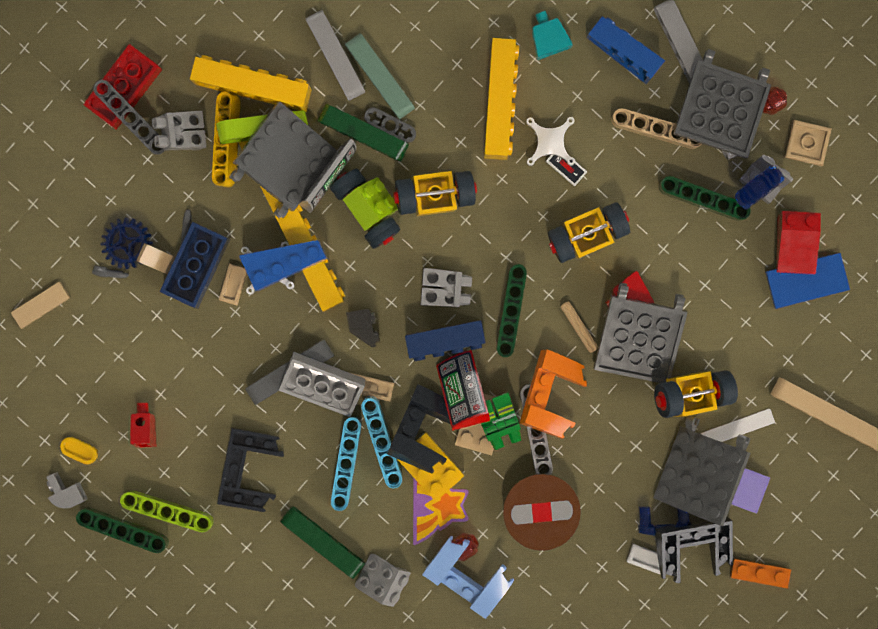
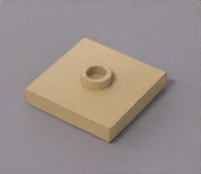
M793 120L784 158L823 166L832 128Z

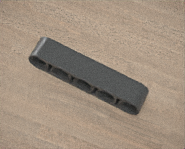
M106 80L96 81L93 85V91L101 101L152 153L162 154L164 152L163 148L159 150L152 149L154 137L159 134ZM105 83L108 90L105 94L97 92L98 84ZM115 97L121 100L119 108H113L110 104L111 100ZM133 112L135 114L134 121L126 122L124 119L125 114ZM141 126L148 127L149 132L146 136L138 134V129Z
M325 339L301 353V355L322 363L335 356ZM290 361L245 389L254 405L259 404L279 391Z

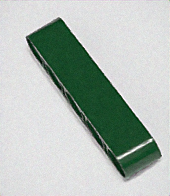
M326 103L317 119L319 123L399 162L402 161L409 147V144Z
M668 176L659 183V190L662 194L727 218L742 221L751 214L748 204L681 179ZM665 181H670L673 184L671 191L664 188ZM684 187L690 189V197L683 196L682 189ZM701 194H706L709 197L707 204L700 201ZM720 200L726 202V210H721L718 207ZM738 207L744 209L745 214L743 217L737 215L736 209Z
M520 264L512 266L508 275L496 346L497 353L502 357L511 356L515 348L527 276L526 268ZM515 268H520L523 271V276L519 279L513 276ZM511 287L519 288L520 295L514 298L510 295L509 290ZM510 305L515 306L517 309L516 315L512 317L506 313V309ZM507 324L512 325L514 328L511 335H505L503 332V327ZM503 343L510 345L511 350L508 354L500 352V346Z
M291 506L280 520L287 529L350 578L354 579L366 564L360 557L296 507Z
M84 508L76 515V521L82 527L153 553H161L169 544L168 538L164 534L93 508ZM84 512L89 513L91 517L89 522L83 519ZM102 519H106L108 521V528H103L101 526ZM120 525L126 528V535L119 533ZM138 532L144 534L145 540L143 542L137 539L136 535ZM155 539H160L163 542L162 548L155 546Z

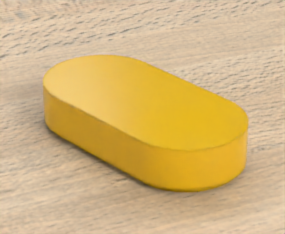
M67 437L61 442L60 449L62 453L83 464L94 463L98 458V451L94 446L75 437Z

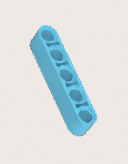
M368 396L361 405L385 483L389 488H397L402 483V471L398 459L392 457V464H385L383 462V458L389 456L387 453L392 440L378 399L374 396ZM373 401L376 408L368 410L365 407V403ZM378 419L381 421L382 426L374 428L371 425V421ZM383 437L387 440L388 444L386 446H379L377 440ZM396 474L399 480L393 483L389 480V476Z
M357 417L348 418L343 426L331 497V506L337 511L344 510L348 506L362 428V423ZM351 420L356 421L358 424V428L355 431L348 429V422ZM348 439L353 440L355 443V447L352 450L344 446L345 441ZM342 459H349L352 463L351 467L347 469L342 467ZM341 477L346 478L348 486L340 487L338 479ZM343 497L345 505L337 506L335 498Z

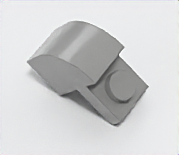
M58 472L47 476V486L51 492H54V495L48 497V499L55 506L71 508L88 500L80 482L65 488Z

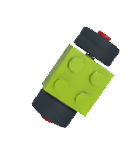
M356 168L338 176L337 181L330 186V190L338 200L345 202L364 231L374 227L364 236L371 248L375 249L382 244L385 246L394 240L393 236L401 230L392 217L388 218L398 210L397 204H394L393 197H391L378 177L365 183L366 179L359 169Z

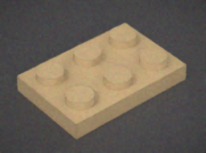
M483 393L485 401L490 399L493 410L497 417L498 414L492 401V398H494L495 396ZM481 423L459 429L455 445L492 456L494 448L491 442H488Z

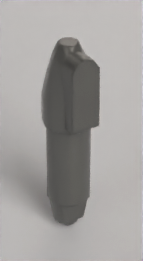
M188 209L183 216L181 244L192 222L191 211Z
M94 266V270H92V273L99 277L127 278L129 276L128 273L108 270L107 267Z

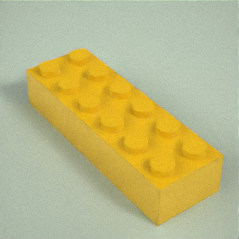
M492 39L484 159L507 160L508 155L512 153L513 142L509 141V137L513 136L514 122H511V117L515 115V103H512V98H515L517 84H513V79L517 78L518 64L514 63L519 57V45H516V39Z
M201 55V58L195 57L190 80L197 86L228 92L274 105L277 102H281L287 108L303 110L307 112L312 92L305 80L295 78V81L288 79V76L282 74L272 76L266 70L258 69L256 72L251 70L249 66L239 64V67L231 65V62L220 60L219 63L214 61L212 57Z

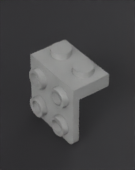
M370 554L355 583V587L380 604L394 607L400 598L403 587L408 583L411 572L395 567L376 554Z

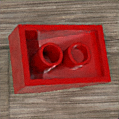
M782 211L778 215L776 272L816 274L821 233V213Z

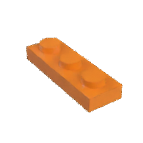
M733 558L730 577L788 589L791 569Z

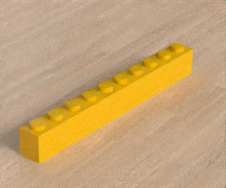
M248 141L238 142L241 149L244 148ZM261 187L274 213L281 202ZM300 205L294 211L288 210L284 218H278L275 215L289 245L318 240L315 235L311 236L308 230L311 228V225L307 218L303 219L300 213L303 209ZM327 259L303 270L323 312L343 303V297H345L341 286L337 288L334 282L337 278L333 270H328L326 263H328Z

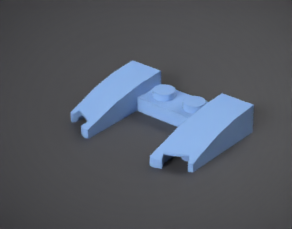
M450 536L428 564L422 575L437 586L440 583L446 585L471 603L470 609L486 619L512 585L514 579L506 580L503 575L506 567L502 564L484 587L453 567L470 541L464 539L463 545L452 543L453 536Z

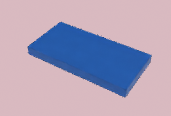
M841 253L818 258L815 275L776 272V269L765 272L775 309L850 290Z

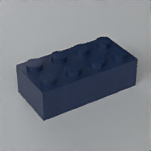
M192 222L160 292L198 309L231 239Z
M481 320L405 336L409 359L413 358L414 362L425 360V355L432 354L433 358L444 356L445 351L451 350L452 354L464 352L463 348L470 347L471 350L482 348V344L486 343Z

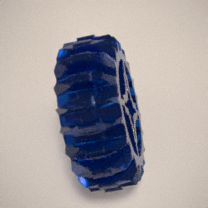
M772 165L744 185L735 194L737 203L744 209H749L772 192L785 178L779 168Z
M127 217L124 218L123 223L121 219H117V226L111 222L110 226L112 229L105 228L108 235L101 236L103 239H106V242L100 243L101 246H106L102 253H109L105 259H112L111 265H115L118 262L117 266L120 269L123 265L125 269H130V263L133 268H137L136 260L144 243L153 245V241H147L148 238L152 237V234H145L148 231V227L142 228L143 223L138 222L136 224V219L132 218L130 224ZM125 228H133L140 236L130 237ZM117 232H120L119 241L113 245L114 236ZM126 238L128 241H132L128 244V249L127 247L122 246L124 243H126ZM141 242V248L137 255L134 256V248ZM124 250L129 259H121L114 251Z

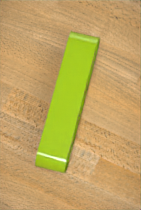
M292 111L308 125L305 111ZM267 115L218 122L216 127L220 143L229 144L249 141Z
M128 491L120 498L122 507L127 510L198 532L208 531L214 523L213 517L208 513L138 491ZM128 495L134 497L135 503L133 505L128 504L126 500ZM146 501L153 503L152 510L145 508ZM165 506L171 509V516H166L163 513ZM182 512L190 515L188 522L182 520ZM200 518L207 519L208 527L205 528L200 525Z

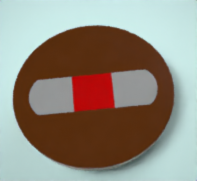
M547 474L532 475L519 481L507 495L503 509L504 522L510 535L524 547L539 551L551 550L566 543L575 533L581 515L578 497L571 486L562 479Z

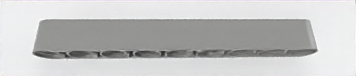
M667 0L655 6L654 11L690 84L697 61H703L674 0ZM722 151L727 160L737 156Z

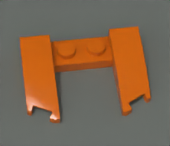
M548 349L541 350L519 424L563 439V433L569 427L573 428L576 423L545 410L555 376L583 387L587 386V381L583 380L582 369L585 368L584 365Z

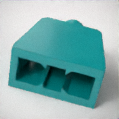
M546 11L535 15L539 25L532 27V36L537 60L572 48V41L558 18L549 21Z

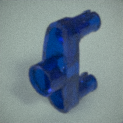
M639 507L640 524H638V533L656 536L655 528L674 525L676 528L692 525L689 521V513L677 508L678 522L676 524L653 525L651 524L650 507Z

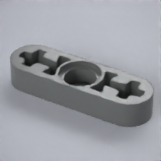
M370 108L366 111L365 120L368 124L406 143H411L415 140L416 131L412 126L377 108ZM376 112L378 118L382 119V116L386 118L382 121V126L380 127L378 126L380 122L377 120L371 122L368 115ZM389 120L396 123V128L393 131H388L385 128V123ZM400 124L403 125L401 130L406 132L408 129L411 130L412 138L404 139V134L399 132V135L395 134Z

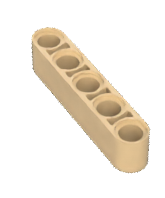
M618 109L611 117L612 124L619 129L689 149H696L702 145L701 143L693 144L690 139L681 136L679 139L673 138L671 132L675 129L676 124L627 109ZM617 114L625 116L624 123H619L616 120ZM636 119L642 120L644 127L637 128L634 121ZM653 125H660L662 132L660 134L655 133Z

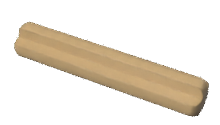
M568 301L562 304V311L590 353L598 349L596 342L571 303Z

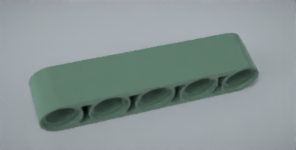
M361 33L345 43L349 52L399 120L415 109L414 105Z

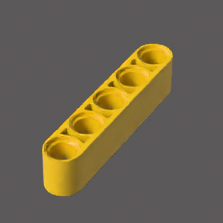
M221 92L216 99L212 181L215 185L229 188L235 184L229 176L237 167L233 164V161L237 157L238 142L221 144L216 124L226 120L228 117L229 120L240 118V99L237 95Z

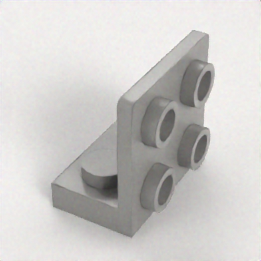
M762 155L753 162L739 179L741 183L767 204H770L780 190L793 180L786 169L780 168L775 164L774 159Z

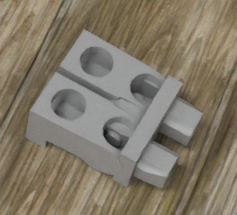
M202 111L166 113L152 119V127L154 129H161L162 135L154 137L155 147L163 148L164 151L201 150L206 148L205 130H200L204 128Z
M423 268L422 286L441 287V289L422 288L420 305L449 307L470 305L471 294H461V286L471 287L472 276L463 275L462 272Z

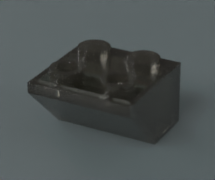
M371 309L347 312L349 332L370 347H377L380 337L379 332L374 330V324L377 323L375 312H371Z

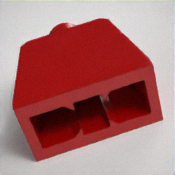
M634 271L621 281V283H626L629 286L626 298L655 303L638 271ZM619 284L611 289L614 296L618 294ZM610 300L605 302L607 308L609 307Z
M137 403V413L131 414L130 444L137 448L157 447L155 416L149 413V403Z

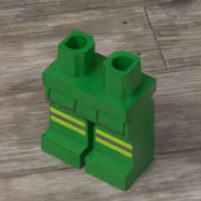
M507 392L492 398L498 414L497 417L490 399L486 400L490 421L481 423L488 442H491L493 448L498 450L505 447L501 437L507 434L512 444L521 441L519 431L521 428L509 393Z

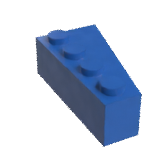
M602 16L586 38L639 80L647 84L665 60L631 37L627 31L615 26L616 24L608 17L605 19Z
M319 240L239 255L255 291L267 288L328 259Z

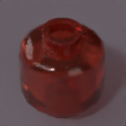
M775 86L770 88L763 109V113L774 115L787 106L786 92Z
M462 533L452 540V543L463 545L464 539L470 541L465 551L459 557L460 561H466L478 552L479 543L473 534Z

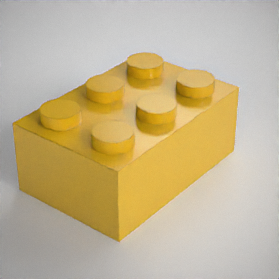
M425 432L416 441L447 458L444 465L440 462L432 467L434 472L431 474L399 459L398 461L436 502L464 477V473L429 434Z

